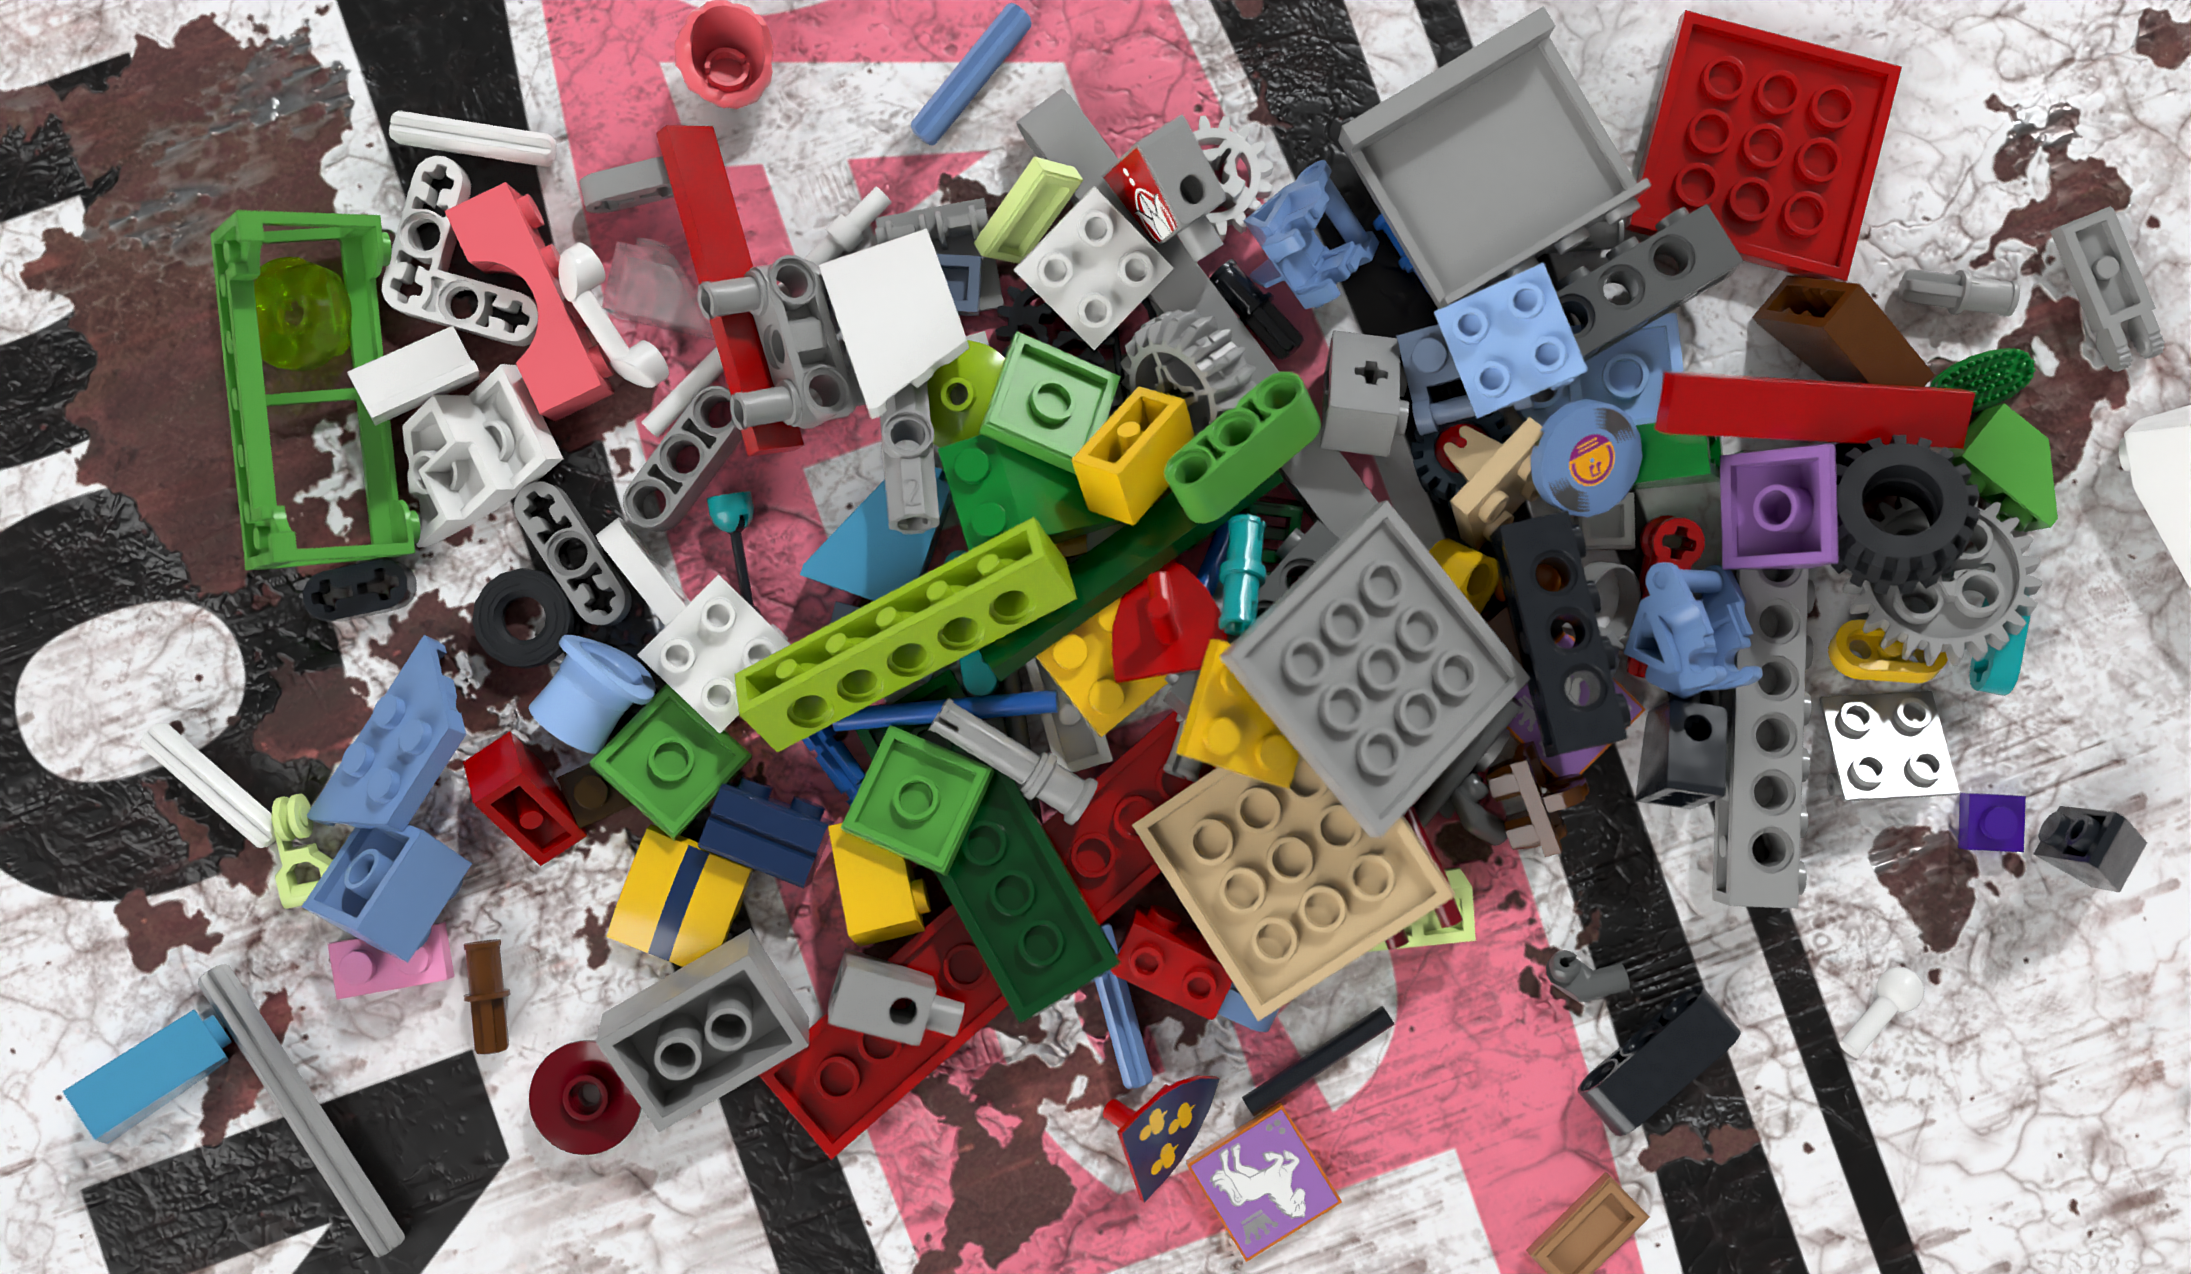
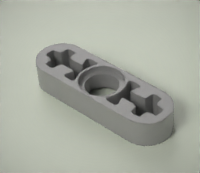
M533 482L524 486L515 498L514 512L516 518L579 615L585 621L594 625L612 626L620 623L628 615L631 608L632 599L630 591L568 495L559 487L546 482ZM538 495L548 500L554 498L555 503L549 508L550 514L557 524L565 526L570 521L572 527L555 532L546 519L538 516L532 517L531 513L537 508L534 499ZM554 533L548 541L545 540V535ZM578 538L587 547V560L580 568L567 570L559 560V550L567 540ZM598 567L601 568L602 574L592 576L598 588L608 592L614 590L616 595L610 601V606L613 610L609 614L603 610L593 611L591 605L596 602L597 596L589 584L581 583L578 588L574 584L577 580L591 576Z

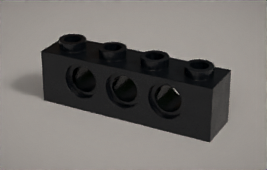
M1568 510L1499 526L1489 537L1495 560H1497V568L1522 666L1531 678L1527 685L1546 758L1628 739L1625 728L1631 725L1630 710L1625 696L1622 693L1616 694L1611 671L1616 668L1615 653L1610 639L1607 636L1601 637L1596 614L1601 612V601L1594 581L1586 580L1581 558L1586 557V543L1580 526L1578 524L1572 525ZM1538 565H1549L1559 573L1561 584L1558 591H1547L1538 584L1536 579V568ZM1554 620H1563L1573 628L1575 642L1572 648L1560 647L1553 641L1550 628ZM1571 675L1582 678L1589 687V700L1584 706L1573 703L1566 695L1565 684Z

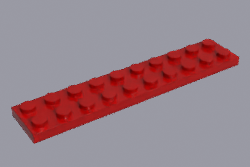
M1174 710L1094 779L1098 782L1097 789L1080 818L1072 826L1064 821V814L1059 811L1042 824L1100 925L1161 872V869L1132 825L1195 783L1187 780L1186 776L1182 779L1163 770L1180 723L1176 721L1178 713ZM1203 762L1199 773V780L1218 767ZM953 904L949 905L926 925L925 931L917 933L886 961L933 976L937 988L936 995L964 1003L963 1016L955 1037L925 1029L920 1044L911 1045L829 1024V1013L827 1012L809 1027L808 1047L759 1075L831 1160L1009 1005ZM902 997L895 1000L891 1006L895 1009H904L911 1004L912 999Z

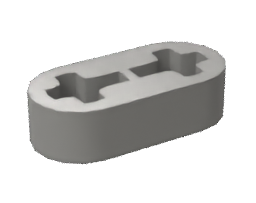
M663 156L591 173L579 181L586 211L590 213H609L674 197Z

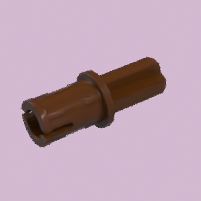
M501 939L465 943L463 945L464 950H466L469 994L464 995V1001L470 1002L474 1050L477 1054H495L505 1051L509 1047L505 997L510 995V989H504L500 953Z

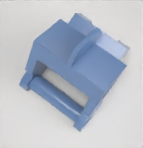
M1325 160L1317 161L1307 167L1295 182L1285 186L1243 220L1269 257L1250 274L1252 281L1268 288L1285 280L1304 309L1312 307L1317 309L1336 299L1341 293L1336 284L1348 279L1351 273L1357 270L1358 266L1372 261L1379 245V241L1374 233L1364 230L1330 179L1332 170ZM1324 212L1346 244L1329 250L1327 246H1323L1313 229L1316 228Z
M1663 562L1651 566L1646 575V586L1650 596L1640 601L1623 653L1648 665L1645 673L1646 680L1678 697L1687 699L1703 690H1729L1751 685L1761 679L1763 672L1760 667L1745 666L1738 670L1734 664L1735 654L1739 650L1751 646L1749 636L1753 632L1744 611L1747 600L1732 571L1724 570L1719 565H1711L1704 570L1679 569L1672 563ZM1692 593H1702L1703 597L1695 600Z

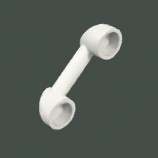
M577 243L565 250L560 257L558 268L561 290L565 298L573 304L609 358L613 370L624 379L642 387L652 388L667 379L669 369L659 350L645 340L629 348L591 290L603 283L606 278L605 270L597 255L583 243Z

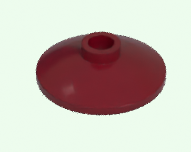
M595 1040L571 1042L550 1053L538 1066L530 1084L529 1108L536 1128L549 1143L571 1154L593 1155L615 1147L630 1134L642 1111L641 1106ZM585 1084H593L599 1089L600 1099L598 1102L592 1103L584 1098L583 1087Z

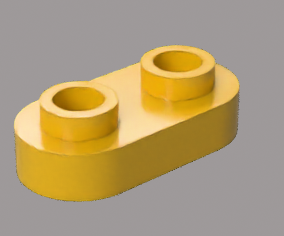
M1862 619L1844 623L1830 640L1828 646V655L1833 666L1845 676L1859 680L1924 683L1932 680L1948 661L1946 652H1940L1933 665L1927 666L1924 650L1917 648L1912 656L1918 660V663L1912 662L1909 659L1904 660L1902 659L1904 643L1896 640L1889 647L1881 648L1880 644L1886 632L1878 628L1872 632L1864 633L1862 628L1867 620ZM1850 650L1858 652L1862 658L1857 657Z

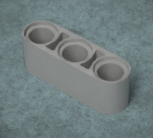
M710 386L702 389L693 398L631 481L623 495V508L627 517L633 523L657 532H665L677 526L743 439L741 430L737 428L733 418L730 423L722 428H712L709 422V414L716 404L730 402L731 395L729 389L723 386ZM696 446L700 453V461L697 467L692 472L680 473L676 466V458L679 452L686 447ZM662 491L666 498V507L661 515L648 519L643 511V502L651 492Z

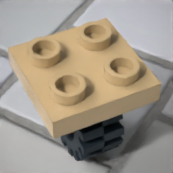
M1498 410L1494 414L1490 413L1480 418L1472 416L1438 425L1439 430L1434 433L1421 436L1417 428L1414 432L1417 442H1412L1411 453L1420 485L1425 493L1430 491L1432 500L1441 504L1443 499L1447 501L1449 508L1453 510L1460 538L1476 551L1487 540L1490 541L1489 536L1499 526L1513 522L1514 516L1512 514L1526 499L1532 502L1540 496L1532 481L1530 459L1533 446H1539L1544 432L1540 431L1542 426L1531 417L1514 433L1510 424L1506 426L1505 418Z

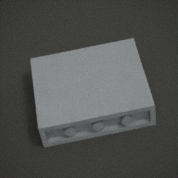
M1544 6L1344 124L1341 128L1338 139L1340 145L1438 310L1486 289L1504 277L1508 279L1539 265L1536 258L1553 248H1556L1560 255L1569 252L1591 237L1587 228L1604 218L1612 226L1640 209L1641 206L1637 199L1651 186L1647 178L1639 183L1635 181L1550 39V35L1556 25Z

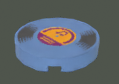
M1583 399L1564 405L1551 415L1540 431L1544 432L1540 439L1539 446H1533L1530 463L1532 481L1545 502L1561 512L1568 510L1569 515L1591 517L1609 511L1625 498L1637 479L1642 460L1641 437L1629 415L1615 405Z

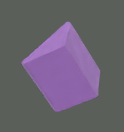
M1834 444L1720 455L1722 569H1809L1838 563Z

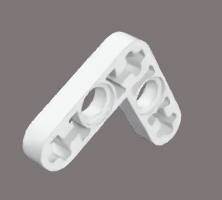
M445 156L426 158L417 166L412 177L393 242L391 261L389 266H386L382 280L384 299L391 307L410 317L446 327L454 326L457 330L514 346L530 345L538 324V309L533 299L517 291L448 273L457 237L447 216L443 218L431 210L422 208L424 203H427L433 208L437 205L445 211L469 200L471 182L468 174L453 160ZM446 172V176L454 181V185L451 190L442 189L438 197V192L431 187V182L433 178L442 179ZM427 222L437 224L440 230L438 244L428 251L417 250L413 242L416 229L421 224ZM412 256L424 264H431L430 270L427 271L419 265L417 269L407 262L408 257ZM415 278V282L423 287V291L420 296L411 295L408 299V297L400 293V288L403 283L412 284ZM463 290L474 291L478 299V307L475 313L466 319L455 318L451 311L453 297ZM493 306L501 311L512 314L517 313L520 306H522V312L530 317L528 325H518L513 333V326L500 318L492 317Z

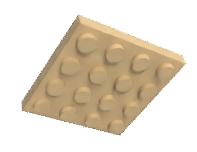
M1301 754L1299 755L1289 789L1218 767L1132 825L1258 1021L1456 895L1403 815L1382 837H1369Z

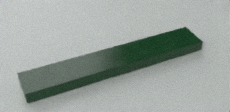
M1279 470L1273 473L1225 515L1208 523H1196L1190 520L1174 493H1170L1149 508L1134 526L1130 524L1125 525L1068 566L1077 599L978 649L999 681L1008 677L1145 580L1150 574L1155 573L1282 483L1284 480Z

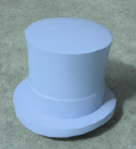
M563 635L559 645L567 655L551 681L531 702L529 711L544 729L559 740L578 750L597 754L604 748L623 713L633 703L643 705L651 701L656 691L655 682L644 666L628 654L592 639L574 635Z

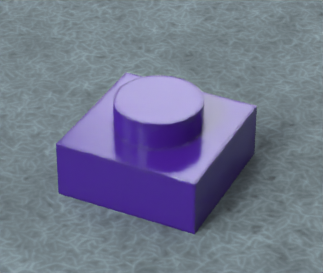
M1960 792L1958 848L1966 850L2024 852L2026 796Z

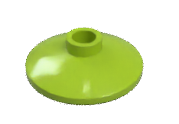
M967 340L969 349L951 363L939 367L933 376L927 380L930 420L934 429L933 444L940 448L981 435L979 430L1005 359L998 351L986 344ZM957 385H964L968 391V397L961 405H954L951 401V391Z

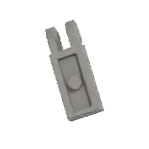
M2109 206L2051 230L2050 233L2093 333L2097 332L2096 346L2109 370L2112 369L2113 372L2121 371L2131 366L2133 361L2131 359V349L2127 345V339L2120 325L2121 322L2129 320L2128 334L2131 341L2134 342L2137 353L2139 352L2141 357L2144 356L2145 359H2151L2163 353L2165 341H2163V335L2160 334L2159 325L2152 311L2156 309L2114 208Z

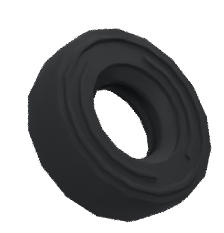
M519 568L499 574L484 586L475 601L472 622L476 639L489 656L506 666L530 669L549 664L565 652L560 647L559 641L563 635H575L577 613L575 607L554 577L543 571ZM522 597H532L537 600L544 608L546 616L545 625L540 634L529 640H519L512 636L505 624V614L509 605Z

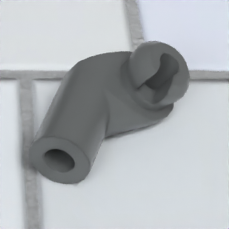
M1471 771L1450 796V800L1466 832L1490 845H1500L1507 839L1504 820L1485 810L1479 803L1481 799L1488 795L1489 787L1483 783L1484 780L1478 774Z
M1561 950L1554 953L1546 965V974L1551 984L1577 1002H1588L1630 990L1628 975L1622 963L1592 970L1576 958L1577 955L1573 952Z

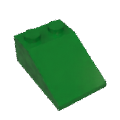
M982 434L937 448L969 551L1035 517L1054 544L1123 523L1088 510L1076 474Z

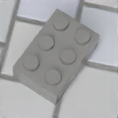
M748 929L604 1012L596 1043L658 1132H661L808 1047L809 1017L752 930Z

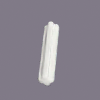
M396 111L391 116L389 134L390 138L398 144L544 167L552 166L555 161L557 144L556 140L549 134L404 111Z
M157 723L143 735L140 744L144 750L256 847H268L276 841L271 813L169 724Z

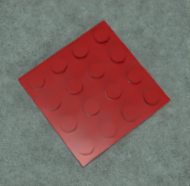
M1685 10L1678 20L1637 178V183L1647 178L1651 186L1637 199L1641 208L1627 217L1624 230L1653 236L1658 233L1655 225L1674 211L1685 207L1690 214L1708 204L1743 261L1807 278L1847 282L1902 66Z

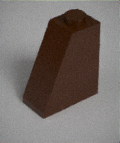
M1787 275L1752 317L1760 327L1825 381L1925 387L1935 375L1859 283Z

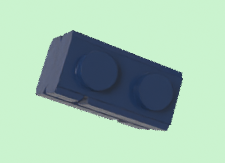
M741 776L739 784L734 782L723 783L715 799L711 815L702 832L698 847L798 887L805 888L810 885L830 837L828 826L834 825V821L822 817L825 807L796 796L793 797L791 805L770 797L773 787L745 776Z

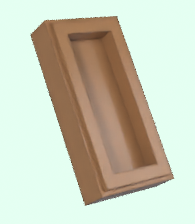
M1605 1172L1526 1251L1547 1274H1593L1650 1216Z

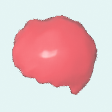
M728 0L708 1L701 7L691 11L686 18L685 25L681 28L675 40V66L681 71L684 82L690 91L717 107L739 109L758 102L764 90L771 83L773 73V41L770 30L761 15L755 14L748 6L738 3L732 4Z

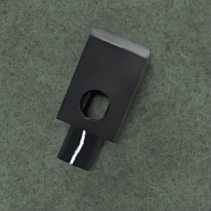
M1706 690L1687 699L1670 693V700L1648 712L1645 722L1635 802L1691 810L1725 797L1726 708L1720 706L1706 705Z

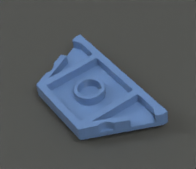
M426 635L422 637L386 694L376 703L373 714L355 742L345 751L342 762L308 812L307 817L310 820L327 826H335V823L356 828L372 829L376 826L385 830H405L466 736L462 714L456 708L457 693L454 681L442 675L439 660L447 654L444 644Z

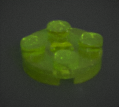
M281 257L260 266V276L254 281L262 359L277 368L303 372L321 367L328 363L333 356L344 354L350 346L349 330L352 322V307L341 277L330 269L299 257ZM294 301H297L299 306L304 309L303 319L298 326L285 321L286 310L293 311L289 305Z

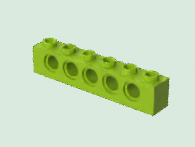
M1035 517L735 673L739 715L776 752H779L1077 599L1066 560Z

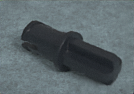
M1234 259L1225 262L1209 278L1228 305L1240 317L1239 319L1244 326L1247 325L1277 359L1284 360L1298 350L1304 341L1302 334L1272 303L1274 299L1271 292L1264 294L1238 267V263Z

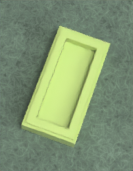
M1033 157L974 241V245L981 256L1019 264L1037 246L1081 185L1083 179L1075 167Z

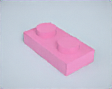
M446 922L431 926L429 938L420 949L415 951L409 962L387 954L359 938L328 944L336 999L439 982L455 977Z

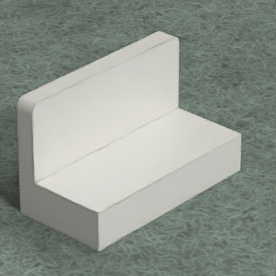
M454 326L347 372L375 426L423 405L432 395H445L479 380V369L475 361H471Z

